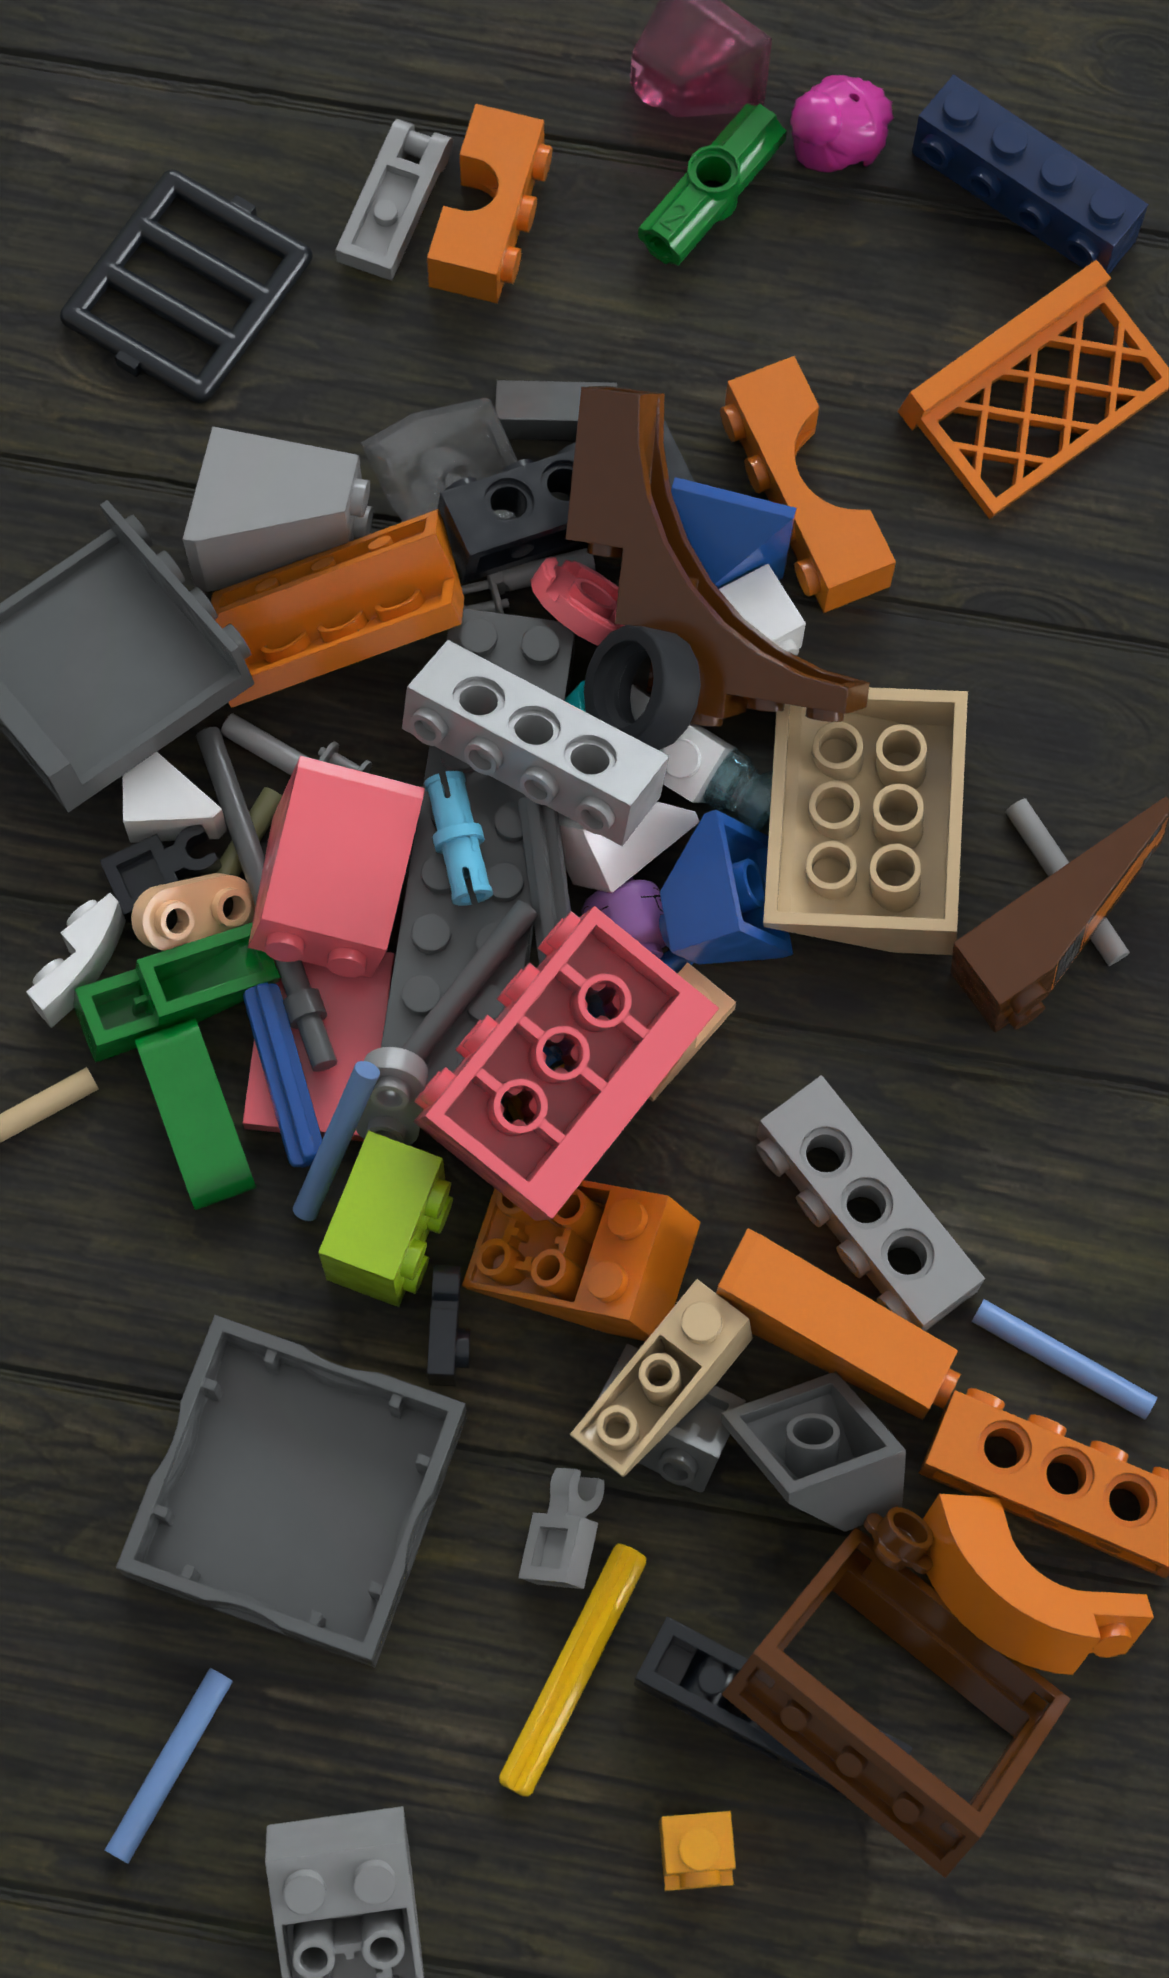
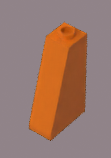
M749 1228L718 1285L716 1294L749 1318L752 1334L829 1373L836 1371L844 1381L923 1420L932 1404L944 1409L961 1375L950 1369L958 1352L957 1349Z

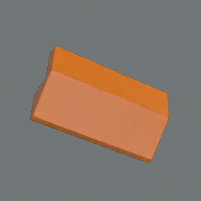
M439 509L213 592L211 604L218 615L215 621L222 629L228 624L233 625L251 651V656L246 658L245 662L255 684L228 703L231 708L461 625L464 595Z

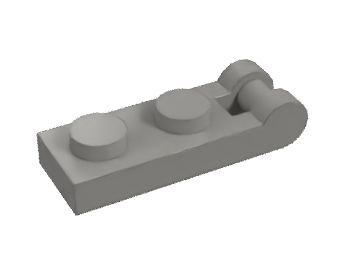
M396 119L393 122L336 247L337 262L391 281L393 280L439 174L443 172L449 161L453 147L452 137L434 132L430 137L416 132L414 124L400 119ZM409 154L421 158L419 164H416L404 158Z

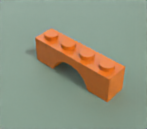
M795 356L728 381L725 406L720 408V416L729 439L732 442L740 440L748 456L745 459V469L754 490L757 493L765 491L768 500L771 502L796 508L790 545L798 559L795 562L796 576L805 595L809 597L815 594L823 613H826L889 588L896 561L871 510L846 509L827 503L815 495L802 480L796 466L795 457L801 447L815 434L819 405Z

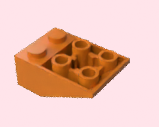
M586 1180L580 1183L553 1219L535 1221L494 1188L462 1286L480 1294L604 1333L646 1341L675 1306L701 1222L668 1195Z

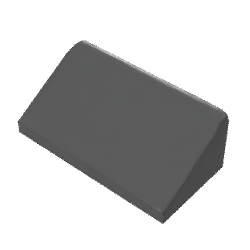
M497 380L495 439L576 441L581 387H617V383Z

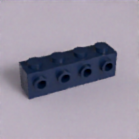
M954 74L918 117L911 152L913 155L1084 269L1097 259L1109 275L1136 242L1149 205L1148 203Z

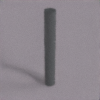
M521 900L514 904L406 1041L402 1049L415 1053L423 1061L426 1060L536 920L538 914L531 906Z

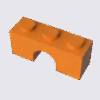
M475 104L459 154L461 185L482 190L488 193L493 200L487 206L473 211L443 206L427 256L429 287L498 304L504 282L514 283L521 259V248H517L515 245L520 231L530 232L537 206V197L531 196L535 180L545 182L552 159L553 147L544 144V120Z

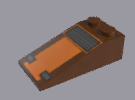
M1167 796L954 942L950 973L995 1033L1009 1023L1014 1030H1017L1036 1018L1046 1008L1041 1001L1050 994L1097 928L1162 843L1169 823V799Z

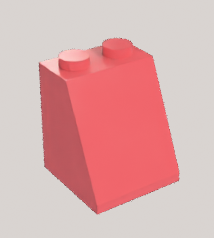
M300 756L272 818L248 948L263 951L269 957L282 962H295L299 960L327 967L332 973L342 977L354 978L364 976L372 978L388 948L425 788Z

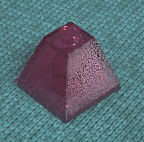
M660 0L632 51L630 85L634 87L635 92L644 102L653 107H662L675 118L739 113L746 103L750 105H758L759 103L764 105L772 38L719 0Z

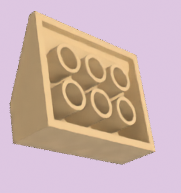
M869 688L867 708L844 714L842 722H827L807 718L805 716L806 707L785 704L784 711L776 712L764 927L887 952L952 955L953 944L957 940L968 691Z

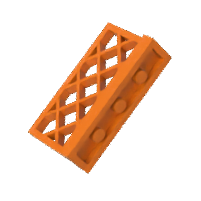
M1097 259L912 390L898 410V413L911 430H914L916 427L922 430L989 519L1169 390V367L1106 287L1111 277ZM1098 308L1114 327L1113 345L1082 340L1084 318ZM1073 327L1072 338L1061 336ZM1123 341H1125L1130 348L1123 347ZM1044 347L1070 351L1067 378L1035 373L1038 351ZM1080 353L1111 358L1108 385L1077 380ZM1027 360L1026 371L1015 369ZM1121 360L1142 363L1156 382L1144 391L1118 387ZM998 380L1024 384L1021 412L989 406L991 385ZM1034 386L1065 391L1062 419L1031 413ZM981 393L979 404L968 403V401ZM1075 393L1106 398L1104 420L1097 425L1073 421ZM1117 400L1128 402L1115 411ZM952 413L978 417L975 444L971 445L952 441L939 422ZM987 419L1019 424L1016 452L984 447ZM1029 426L1060 431L1058 453L1052 458L1026 454ZM1071 433L1082 435L1069 445ZM964 456L973 457L972 466ZM983 459L1014 464L1012 487L998 497L994 496L980 478ZM1024 466L1036 468L1023 478Z

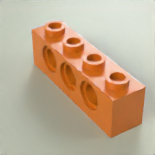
M969 1388L966 1395L956 1390L953 1392L944 1408L918 1474L970 1496L1000 1497L1003 1510L1160 1577L1167 1578L1169 1576V1469L1154 1467L1152 1473L1127 1463L1129 1455L1113 1445L1101 1441H1091L1088 1447L1065 1437L1067 1429L1049 1418L1031 1414L1028 1421L1003 1411L1005 1403L987 1392ZM991 1437H1002L1010 1441L1017 1453L1016 1465L1009 1468H1000L993 1465L987 1459L984 1452L985 1440ZM1064 1463L1070 1466L1078 1477L1077 1492L1066 1495L1055 1491L1047 1480L1046 1472L1048 1465ZM1125 1489L1136 1496L1140 1504L1138 1520L1125 1521L1113 1513L1109 1504V1496L1112 1490Z

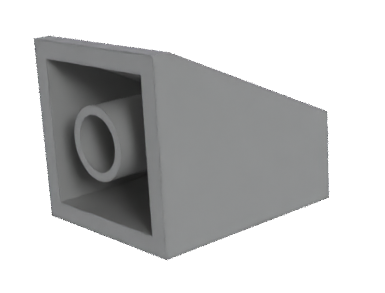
M212 426L183 536L194 587H198L201 591L205 592L224 589L369 535L373 519V507L367 506L370 481L362 479L359 455Z

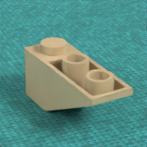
M696 1279L570 1433L571 1437L624 1477L712 1390L750 1343L753 1336L749 1318Z

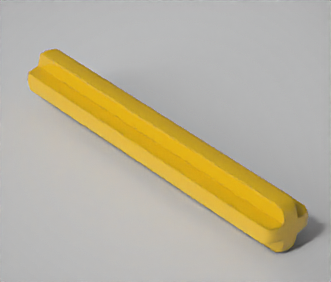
M619 1543L614 1546L499 1775V1781L505 1788L525 1797L533 1793L646 1566V1557L639 1551Z

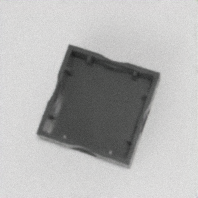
M214 1315L180 1402V1413L173 1441L162 1463L151 1476L116 1568L125 1578L376 1668L466 1422V1404L378 1372L354 1370L336 1365L322 1359L302 1345Z

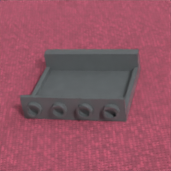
M108 500L100 504V507L111 529L0 603V730L68 813L255 684L245 662V659L251 656V651L240 633L231 624H228L223 629L215 621L218 615L213 605L201 589L195 587L188 591L182 584L185 578L173 558L165 550L156 555L150 548L153 545L152 540L139 520L133 514L124 519Z

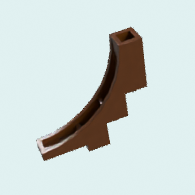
M613 386L581 387L566 539L588 543L587 553L592 555L622 557L615 624L643 626L675 633L690 644L699 664L701 681L697 709L690 723L701 726H722L724 718L745 713L747 707L761 711L781 712L784 711L785 704L806 707L805 716L810 719L842 722L844 714L867 708L870 682L823 670L782 649L746 621L711 581L687 539L671 493L663 444L664 393Z

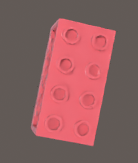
M595 906L580 917L571 911L554 926L538 947L546 955L541 964L536 968L531 963H528L524 969L518 971L497 997V1000L505 1006L499 1016L494 1020L487 1015L483 1020H479L456 1048V1051L464 1059L454 1072H451L446 1067L441 1072L438 1071L425 1086L424 1091L414 1100L423 1110L413 1122L535 1221L553 1219L719 1009L718 1006ZM596 994L602 999V1008L605 1011V1016L600 1015L594 1018L587 1011L588 1003L585 1000V995L590 997ZM557 1045L562 1050V1060L565 1063L564 1068L559 1067L551 1070L546 1065L545 1060L547 1056L543 1052L544 1046L549 1048ZM517 1096L522 1102L520 1110L524 1114L523 1121L517 1119L509 1123L502 1115L505 1108L501 1104L502 1097L508 1099Z

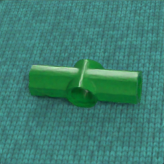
M746 103L711 145L702 147L692 154L688 162L687 173L638 229V238L646 245L651 255L664 264L673 263L679 266L716 222L725 220L733 214L737 206L738 196L786 141L787 130L780 124L776 114L760 103L758 105ZM706 181H717L723 184V186L714 188L703 185L702 183Z

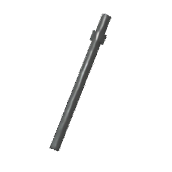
M218 727L205 728L197 733L196 738L256 907L265 856L221 731ZM274 959L287 995L283 1000L290 1026L293 1029H299L313 1071L320 1072L332 1068L337 1064V1059L323 1020L327 1017V1012L319 990L311 988L302 961L282 962Z

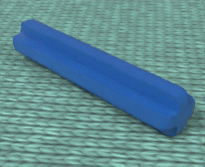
M261 983L244 992L245 1007L288 1162L292 1167H309L312 1165L322 1142L320 1129L283 1004L280 987L277 984Z

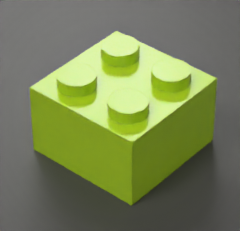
M367 1132L318 1252L327 1281L396 1307H400L406 1291L414 1294L417 1293L429 1262V1257L424 1255L427 1247L426 1239L430 1231L438 1234L441 1233L453 1202V1197L448 1196L451 1182L445 1180L443 1158L374 1132Z

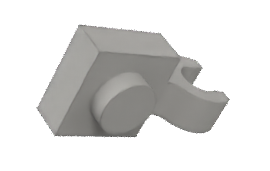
M556 1468L550 1482L551 1496L547 1514L533 1513L518 1578L536 1585L584 1589L598 1523L586 1519V1516L594 1512L601 1504L604 1495V1480L580 1477L581 1471L577 1469Z

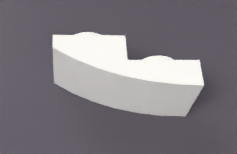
M111 893L99 902L90 900L84 903L71 914L66 923L68 927L60 932L71 956L65 961L62 958H58L45 965L34 977V986L26 991L35 1010L51 1028L74 1008L75 988L96 982L120 940L126 920L118 900Z

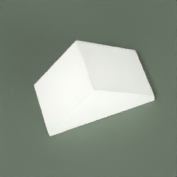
M155 752L122 775L123 823L130 843L140 842L155 834H158L161 841H175L182 830L199 824L204 827L209 839H219L227 831L222 808L158 752Z

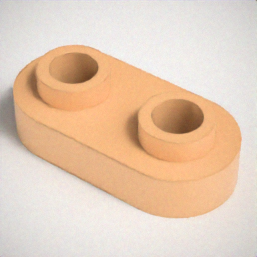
M213 873L154 886L144 891L136 900L132 910V928L137 938L144 945L165 951L252 923L255 904L248 883L245 880L233 875ZM231 897L233 909L231 914L225 917L223 905L226 899ZM175 909L178 917L177 923L173 929L169 930L166 925V919L170 911Z

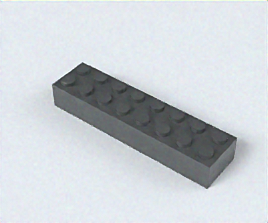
M463 609L462 624L448 629L447 640L564 701L569 695L575 657L576 634L559 621ZM430 745L424 782L429 777L439 773L446 798H449L451 794L445 772L461 771L465 774V785L473 820L481 825L485 838L484 842L480 844V849L489 884L493 890V896L478 903L471 878H468L466 883L472 905L458 906L452 903V893L443 854L436 852L432 836L437 832V827L428 792L424 790L415 832L381 1048L403 1047L518 900L532 907L518 804L520 797L524 794L489 775L478 773L469 764ZM534 922L424 1061L428 1068L427 1084L438 1071L441 1072L445 1067L454 1072L464 1059L456 1051L462 1040L479 1020H483L487 1015L495 1020L505 1008L497 1000V997L518 971L524 969L529 963ZM502 1097L501 1104L505 1108L502 1115L506 1119L507 1099Z

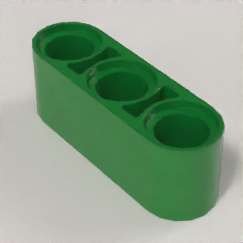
M194 1017L135 1038L141 1061L194 1209L198 1210L256 1189L196 1018Z

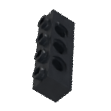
M664 420L663 444L670 487L672 488L675 477L694 482ZM576 442L566 446L555 456L533 462L531 459L519 460L508 465L501 473L477 480L475 477H466L452 483L445 491L440 492L437 509H439L443 518L457 573L462 584L586 543L566 539L570 501L558 500L550 494L552 492H561L570 497ZM494 511H509L513 513L517 517V519L509 520L501 518Z
M669 1617L666 1618L635 1678L634 1686L852 1802L721 1695L748 1659ZM878 1729L910 1755L913 1749L912 1746Z

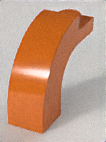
M939 1494L923 1518L931 1529L934 1538L933 1544L926 1552L933 1563L927 1575L941 1600L953 1615L976 1637L996 1651L1024 1665L1056 1674L1073 1675L1089 1653H1094L1099 1657L1125 1655L1154 1618L1147 1594L1080 1591L1055 1583L1039 1573L1028 1563L1016 1547L1009 1531L1000 1497Z

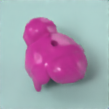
M845 75L825 77L820 84L813 86L810 91L795 101L791 112L790 125L792 127L791 134L794 140L796 157L806 168L818 172L843 170L847 166L864 161V166H869L886 145V138L888 136L887 126L894 119L892 101L885 97L882 88L873 85L870 81L862 80L860 77L852 78Z

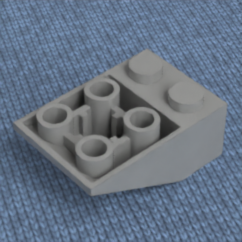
M403 1806L267 1825L265 1863L282 1978H424L413 1875Z

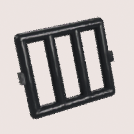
M170 169L161 176L60 311V320L66 327L116 355L117 366L135 377L143 371L195 403L203 404L211 399L311 263L313 258L312 250L306 244L257 217L256 206L235 195L232 201L180 171ZM177 197L283 260L267 282L263 284L159 224V219ZM144 242L250 305L230 330L124 268V266L141 243ZM108 287H111L212 346L216 351L199 374L195 375L93 315L90 311Z

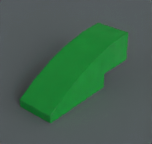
M252 923L138 959L136 961V969L75 988L73 1007L95 1063L137 1048L135 1038L194 1017L197 1023L244 1001V992L251 987H255V985L278 983L280 975L273 958L263 951L248 948Z

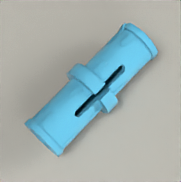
M446 771L451 794L449 798H446L439 773L429 777L424 782L437 827V832L433 834L432 838L436 852L443 854L452 893V903L458 906L472 905L466 883L468 878H471L478 903L493 896V890L489 884L480 849V844L484 842L485 838L481 825L473 820L465 785V774L461 771Z

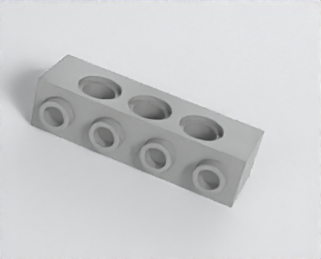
M450 640L443 644L407 686L402 724L403 730L413 734L422 743L435 746L469 764L478 773L489 775L523 793L531 801L559 812L579 823L587 831L602 835L620 846L625 844L661 796L669 760L668 755Z
M822 1075L760 1120L756 1136L760 1140V1143L756 1145L760 1157L776 1176L780 1177L784 1173L787 1174L801 1192L796 1196V1200L806 1216L817 1227H821L826 1223L841 1242L836 1249L844 1264L858 1278L866 1274L882 1295L877 1298L878 1304L922 1330L927 1331L979 1290L985 1280L984 1276ZM817 1147L829 1148L837 1154L841 1166L832 1172H820L809 1164L806 1154ZM857 1197L869 1198L879 1207L881 1218L873 1223L858 1222L849 1214L847 1203ZM901 1247L912 1250L921 1261V1270L912 1275L898 1273L891 1267L888 1261V1252Z

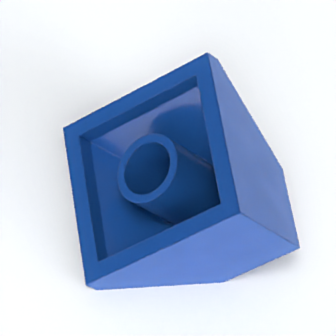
M677 477L674 478L671 493L687 539L711 581L718 589L766 564H769L778 580L783 578L795 519V507Z
M713 810L703 815L660 891L664 914L660 915L659 928L661 936L671 953L697 964L778 959L793 955L789 932L766 928L763 925L769 836L718 810Z

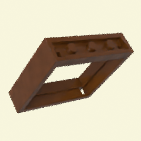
M856 1527L752 1653L721 1695L946 1878L980 1839L1071 1699L1032 1667L1003 1655L976 1637L948 1609L936 1590L910 1569L905 1567L902 1570H894L884 1565L872 1550L873 1540ZM831 1591H834L1013 1736L969 1803L783 1652ZM1046 1701H1048V1702L1050 1703V1705L1048 1706V1708H1047L1046 1711L1044 1712L1043 1710H1044V1708L1046 1707V1705L1048 1704Z

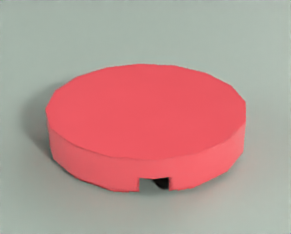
M547 557L530 582L533 593L553 617L579 637L596 646H599L610 632L625 626L615 624L618 586L580 562L565 560L560 567L557 566L559 562L556 557Z

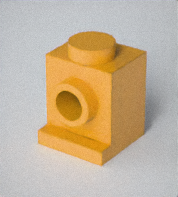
M731 1811L663 1816L660 1818L659 1829L665 1891L733 1885L732 1871L736 1868Z

